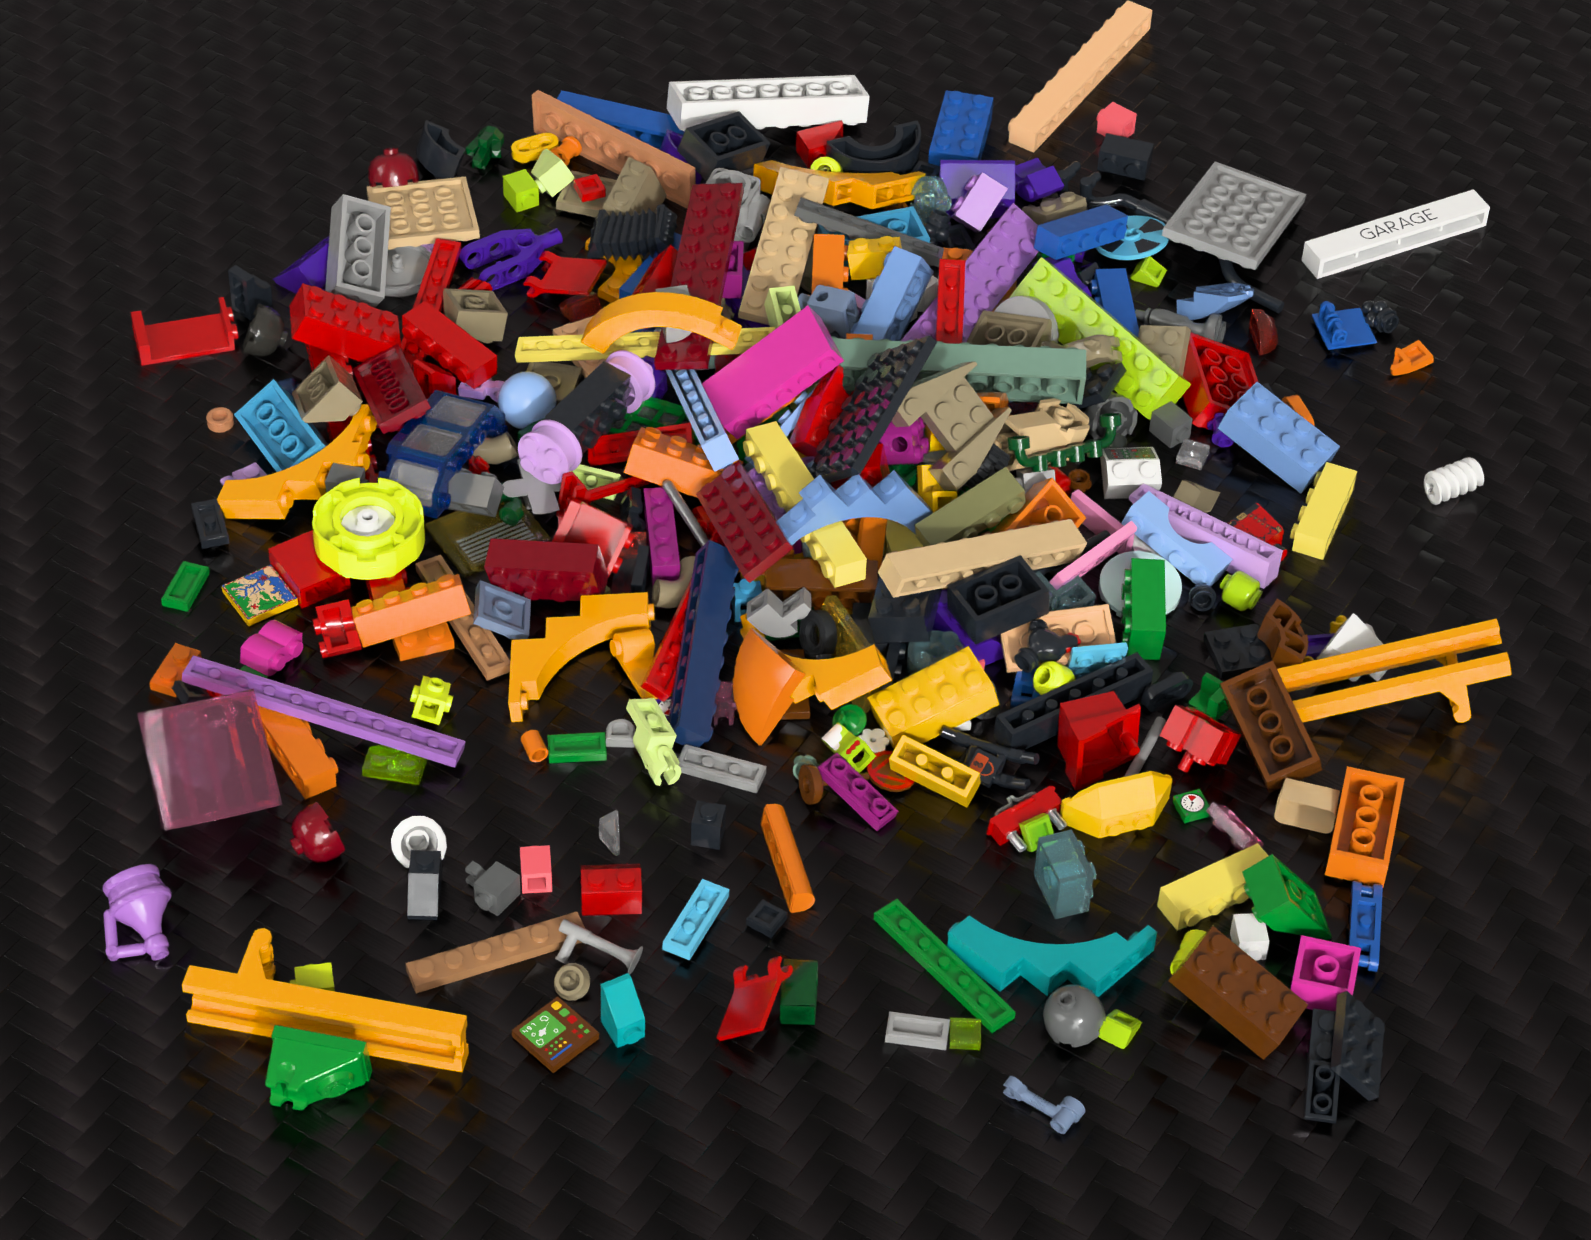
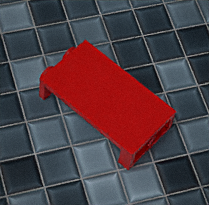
M224 297L219 298L220 313L144 325L141 310L131 312L133 332L141 366L235 350L234 339H238L236 323L231 324V322H234L232 308L226 307Z

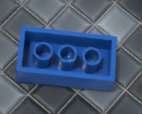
M946 90L929 149L928 163L940 166V160H981L992 120L994 97Z

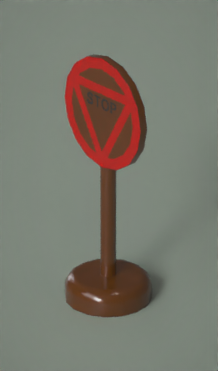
M893 751L875 753L876 757L866 766L867 772L859 773L865 780L870 779L879 788L890 792H901L915 784V781L890 769L889 758ZM805 764L799 770L800 793L806 804H816L820 802L823 796V786L828 784L822 779L821 773L815 765Z

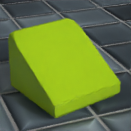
M1149 256L1143 258L1136 265L1130 279L1158 287L1167 270Z
M1114 1009L1106 1016V1022L1103 1021L1098 1037L1124 1049L1128 1046L1142 1022L1118 1009Z

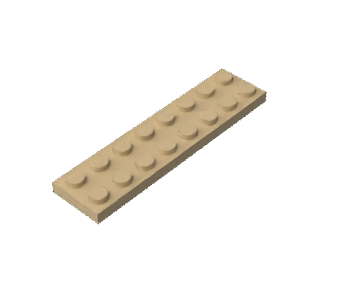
M780 167L738 318L769 325L764 306L769 288L795 286L798 296L817 224L805 223L799 217L794 216L801 197L823 205L829 178Z

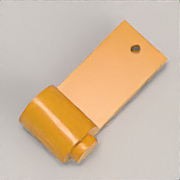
M649 628L615 633L613 640L610 641L611 654L614 657L616 656L641 699H658L640 687L654 659L655 643L652 632Z

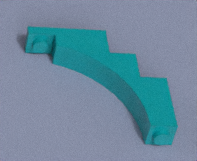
M969 915L962 922L953 924L949 929L947 947L971 970L999 992L1021 975L1046 996L1068 979L1074 985H1081L1092 990L1099 997L1154 951L1157 931L1147 925L1139 933L1134 932L1128 941L1115 932L1087 942L1043 944L1024 941L999 933L981 924Z

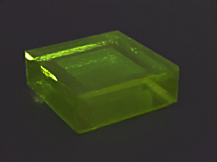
M950 1017L949 1049L980 1050L981 1019Z

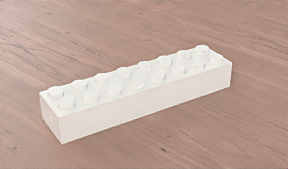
M855 75L669 82L667 110L679 130L683 131L686 128L738 111L756 129L772 126L787 128L788 126L796 125L810 127L811 125H825L842 120L843 124L856 125L858 123H866L870 96Z

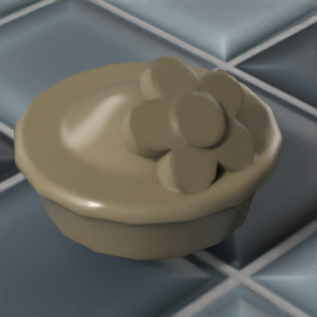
M568 963L562 966L554 978V987L557 994L568 1001L582 998L590 987L588 971L577 963Z

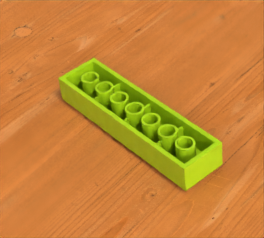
M1041 257L1009 298L1032 296L1044 302L1055 316L1059 332L1058 341L1063 345L1094 335L1118 337L1120 346L1112 347V349L1122 352V364L1127 371L1114 390L1118 394L1130 399L1133 407L1147 419L1151 420L1152 411L1170 401L1176 404L1190 387V382L1055 265ZM1109 362L1099 363L1089 368L1095 370L1105 364H1109Z

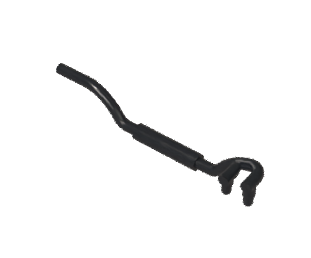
M1078 161L1057 172L1064 184V188L1057 193L1059 197L1062 193L1070 192L1068 182L1081 168V164ZM1093 172L1089 177H1083L1080 180V196L1086 198L1087 209H1093L1106 204L1111 207L1125 206L1135 211L1136 216L1152 217L1162 221L1165 225L1174 215V213L1146 199L1139 200L1125 193L1095 197L1092 195V189L1101 179L1099 172ZM1219 258L1222 274L1228 283L1235 282L1249 285L1237 275L1232 261ZM1250 285V288H1254V295L1249 298L1250 300L1278 314L1282 311L1284 302Z

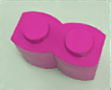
M271 620L262 627L259 633L250 636L241 646L240 663L266 676H271L277 671H281L286 662L301 654L303 650L302 633L277 620Z

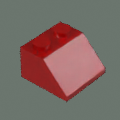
M640 864L581 865L582 916L642 914Z

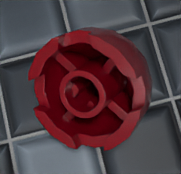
M398 148L383 149V154L376 156L370 163L368 172L370 187H376V183H382L383 187L408 185L407 180L412 179L413 183L419 182L418 169L414 159L406 153L398 152Z
M318 802L304 807L297 813L292 822L291 829L294 838L290 839V843L297 855L304 853L309 860L327 862L340 856L345 851V848L337 831L333 830L327 820L329 817Z

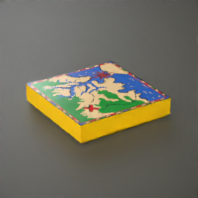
M271 564L221 585L223 594L248 626L298 605V598Z

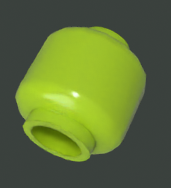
M1236 571L1232 576L1227 574L1219 587L1223 589L1222 600L1239 611H1245L1248 608L1252 610L1263 592L1260 590V582L1243 571Z

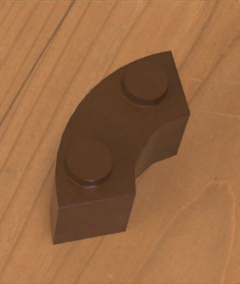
M1279 599L1274 602L1265 615L1257 637L1269 648L1271 661L1274 662L1277 669L1301 664L1308 650V635L1304 634L1300 625L1301 619L1288 605Z

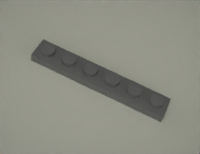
M802 197L794 216L799 217L805 223L822 225L828 231H838L847 234L853 240L858 238L878 239L883 236L900 237L902 249L921 256L929 266L939 267V260L942 259L945 249Z

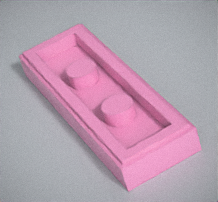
M1079 489L1071 494V500L1086 517L1082 524L1097 535L1107 530L1112 535L1124 526ZM1135 534L1116 552L1121 554L1132 551Z

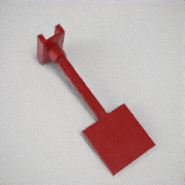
M573 471L564 473L558 499L560 510L556 511V516L558 517L559 513H564V509L568 508L573 497L591 504V501L627 491L631 486L637 488L652 482L633 476L587 490L586 486Z

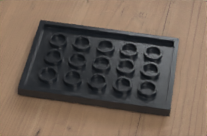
M930 335L920 339L916 338L912 342L902 343L898 347L888 348L886 351L875 353L870 357L867 362L868 368L866 372L855 382L854 387L856 389L843 402L841 407L843 411L830 424L829 435L817 446V455L806 466L814 479L821 475L828 483L861 474L937 344L935 339Z

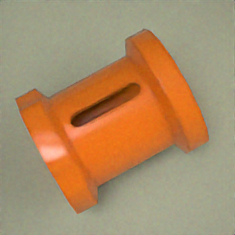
M566 136L559 147H554L551 152L559 157L567 166L572 157L581 154L582 146L575 137Z

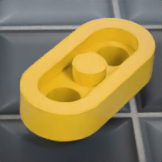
M541 133L517 140L511 146L512 158L520 163L537 160L544 149L547 148L551 151L554 147H559V140L556 135L551 133Z

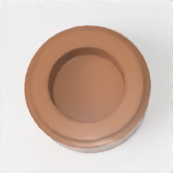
M214 408L206 416L207 426L213 432H226L234 425L233 413L227 408Z

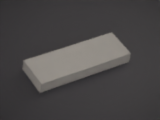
M687 744L684 745L678 757L681 773L753 793H758L766 775L767 766Z

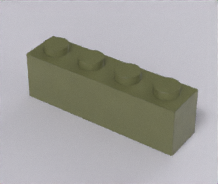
M1004 467L915 524L916 537L924 547L936 545L940 542L946 543L962 538L977 537L978 533L986 528L996 526L1003 517L1010 513L1018 512L1026 503L1025 490L1010 471Z

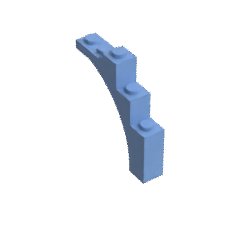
M893 470L874 487L858 474L848 479L837 490L819 475L799 492L803 499L777 521L791 545H793L803 536L824 526L862 517L889 519L906 526L916 535L915 524L931 515L933 511L903 478Z

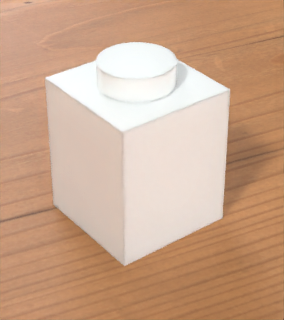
M1253 913L1233 914L1230 930L1232 942L1255 961L1266 960L1269 946L1266 924L1264 922L1259 923Z

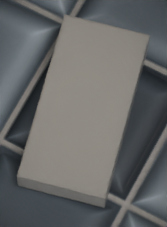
M889 1011L885 1042L946 1050L950 1019Z

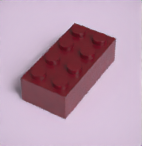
M491 538L484 565L492 585L531 600L581 601L582 595L605 594L609 576L598 544Z

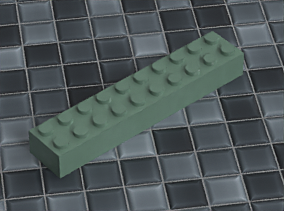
M832 337L844 360L839 365L843 367V388L846 393L851 394L855 390L854 384L866 372L868 368L867 362L873 354L884 352L888 348L892 349L902 343L906 344L913 340L891 341L889 339L865 340L863 338L838 339L837 337ZM937 341L914 381H919L960 363L975 361L978 365L964 377L976 393L1003 392L1007 394L1009 401L1039 403L1040 400L1055 398L1061 400L1060 404L1082 405L1086 381V350L1075 347L1062 349L1049 346L972 345L967 342L950 344Z

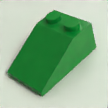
M1273 854L1242 871L1246 881L1244 889L1254 903L1252 912L1259 923L1264 922L1274 931L1322 940L1332 938L1316 892Z

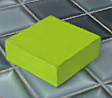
M1041 813L1019 823L1024 843L1027 845V851L1033 852L1056 841L1049 814Z

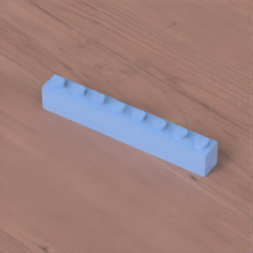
M666 370L713 470L717 471L731 466L739 458L696 370Z

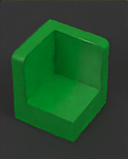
M1206 673L1202 677L1200 691L1189 701L1188 707H1194L1217 721L1229 709L1220 685L1223 681Z

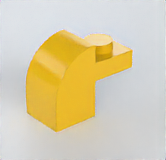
M918 465L917 494L927 503L933 513L957 498V491H944L928 469L933 465Z

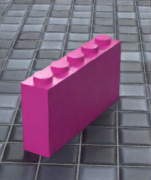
M806 306L703 382L702 385L723 427L738 439L746 434V429L755 427L761 421L768 418L772 413L791 401L825 374L832 371L844 360L821 317L809 306Z

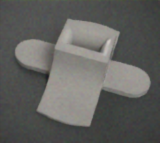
M518 459L521 479L504 482L503 494L507 497L523 496L526 509H532L533 514H548L559 511L555 492L560 491L561 483L548 484L538 480L522 468L520 464L521 459Z

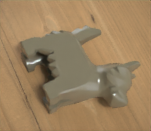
M1094 335L1065 345H1060L1055 341H1043L1041 343V346H1049L1051 348L1066 349L1075 347L1086 350V369L1099 363L1109 362L1112 365L1123 361L1122 352L1112 349V347L1120 346L1119 338L1114 336Z

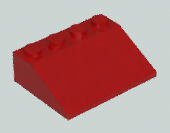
M1190 333L1183 377L1191 385L1183 394L1188 414L1193 418L1192 424L1199 428L1208 429L1207 423L1214 419V415L1217 413L1226 414L1228 409L1258 382L1249 353Z

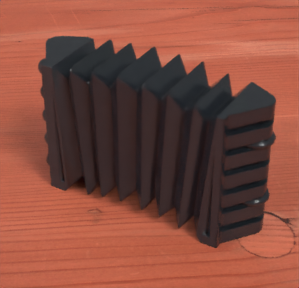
M665 204L658 205L654 212L650 208H648L647 213L642 209L640 215L635 210L632 216L628 211H626L624 216L621 211H619L617 216L612 211L609 216L605 209L599 210L591 229L587 256L589 259L602 260L603 256H605L608 261L613 255L616 262L620 256L626 261L629 255L635 260L638 254L644 259L647 253L653 258L655 251L659 255L670 244L674 243L677 215L668 209Z

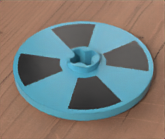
M1128 216L1124 239L1096 247V249L1102 255L1112 259L1136 260L1149 257L1161 251L1167 245L1169 238L1162 236L1165 226L1162 221L1148 216Z

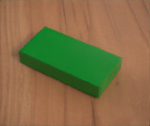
M183 561L161 598L162 606L188 612L210 574L209 567Z
M605 732L547 735L549 763L607 760Z

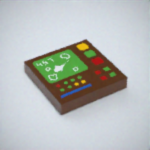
M557 996L512 1029V1037L554 1073L599 1039V1032Z

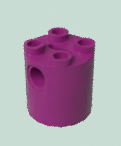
M921 417L907 427H895L892 421L890 422L878 443L884 445L888 465L919 464L923 462L924 454L929 452V440L927 437H924L923 428L926 427V424Z

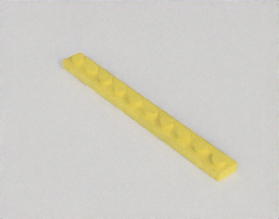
M775 327L741 328L737 344L733 350L713 341L711 355L743 354L774 331ZM660 332L627 333L614 341L604 354L581 343L583 335L519 337L515 358L517 363L607 359L611 353L618 350L632 352L640 358L645 356L655 357Z

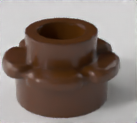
M1075 469L1069 473L1068 477L1071 479L1070 488H1072V492L1079 489L1084 493L1086 489L1091 488L1092 482L1086 471Z

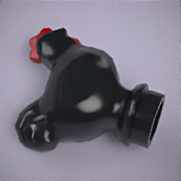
M1042 619L1033 620L1029 624L1027 647L1020 648L1014 659L1021 670L1030 673L1032 670L1037 669L1040 663L1046 661L1057 662L1065 653L1071 652L1073 647H1078L1081 644V640L1077 634L1058 635L1049 630L1047 623Z

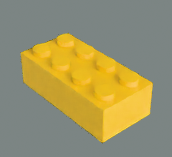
M969 646L867 697L874 718L885 732V736L889 739L893 749L897 746L902 735L923 744L939 736L943 725L953 729L999 705L994 685Z

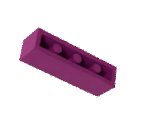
M663 487L644 488V518L647 545L650 546L652 589L657 579L676 581L680 576V560L673 503Z

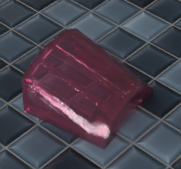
M254 689L137 713L158 815L163 830L210 822L282 805Z

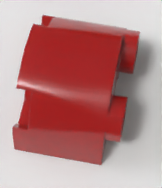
M349 599L315 607L317 618L312 619L315 634L322 635L323 641L318 642L322 658L362 650Z

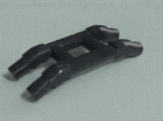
M945 725L942 726L939 732V736L950 740L954 744L968 748L963 762L947 756L965 766L969 764L977 748L995 755V757L1003 760L1004 764L1006 759L1021 764L1036 765L1039 762L1038 753L1009 748L975 738ZM1004 764L993 781L994 784L1007 789L1028 790L1030 788L1029 779L1002 773Z

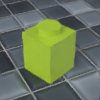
M526 169L503 176V195L516 212L539 205V186Z

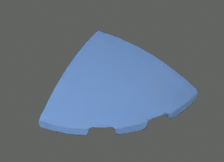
M1235 282L1196 287L1193 298L1177 299V314L1187 316L1190 320L1209 317L1212 313L1219 314L1252 297L1254 295V288H1250V285Z

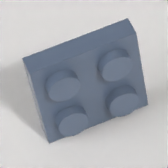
M480 580L475 589L473 624L504 635L509 639H527L530 629L531 599Z

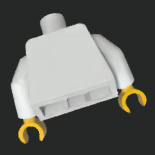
M1354 613L1348 619L1340 615L1336 618V622H1330V634H1335L1316 659L1383 645V643L1377 638L1373 627L1363 623ZM1306 656L1302 663L1314 661V659ZM1387 670L1369 675L1376 681H1379ZM1361 676L1349 678V680L1357 681Z

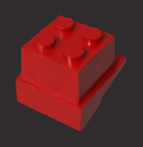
M1114 691L1060 703L1057 745L1066 763L1065 773L1075 791L1103 779L1104 773L1134 759L1135 755L1140 752L1138 735L1141 706L1139 704L1126 709Z

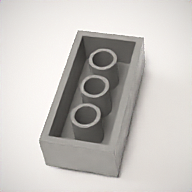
M344 194L332 206L325 291L343 295L348 299L359 303H366L374 308L385 298L391 207Z

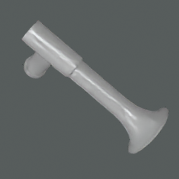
M564 919L559 927V931L566 934L567 937L555 959L567 964L578 940L621 960L626 965L630 975L641 957L643 946L635 950L625 949Z

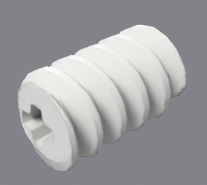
M1471 457L1463 458L1453 464L1429 471L1424 478L1425 493L1432 504L1438 505L1441 501H1448L1450 497L1456 498L1459 494L1464 495L1468 491H1474L1477 485L1483 486L1484 474L1480 464Z

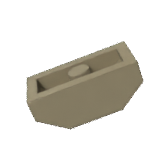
M1185 479L1180 483L1173 498L1204 513H1208L1212 510L1220 492Z

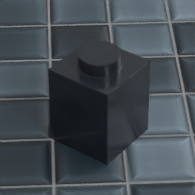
M697 800L691 822V845L720 850L725 831L726 805Z

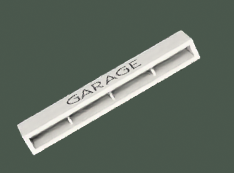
M1474 189L1305 241L1302 262L1319 279L1484 227L1487 223L1490 206Z

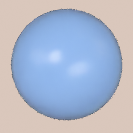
M535 372L516 373L503 383L499 391V410L503 418L510 425L518 429H524L531 423L544 419L556 406V393L551 383L542 375Z

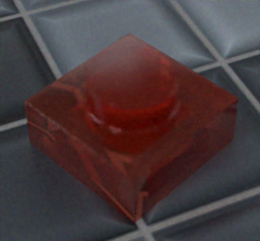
M631 532L635 534L629 549L623 547L619 557L622 559H636L639 545L647 546V532Z

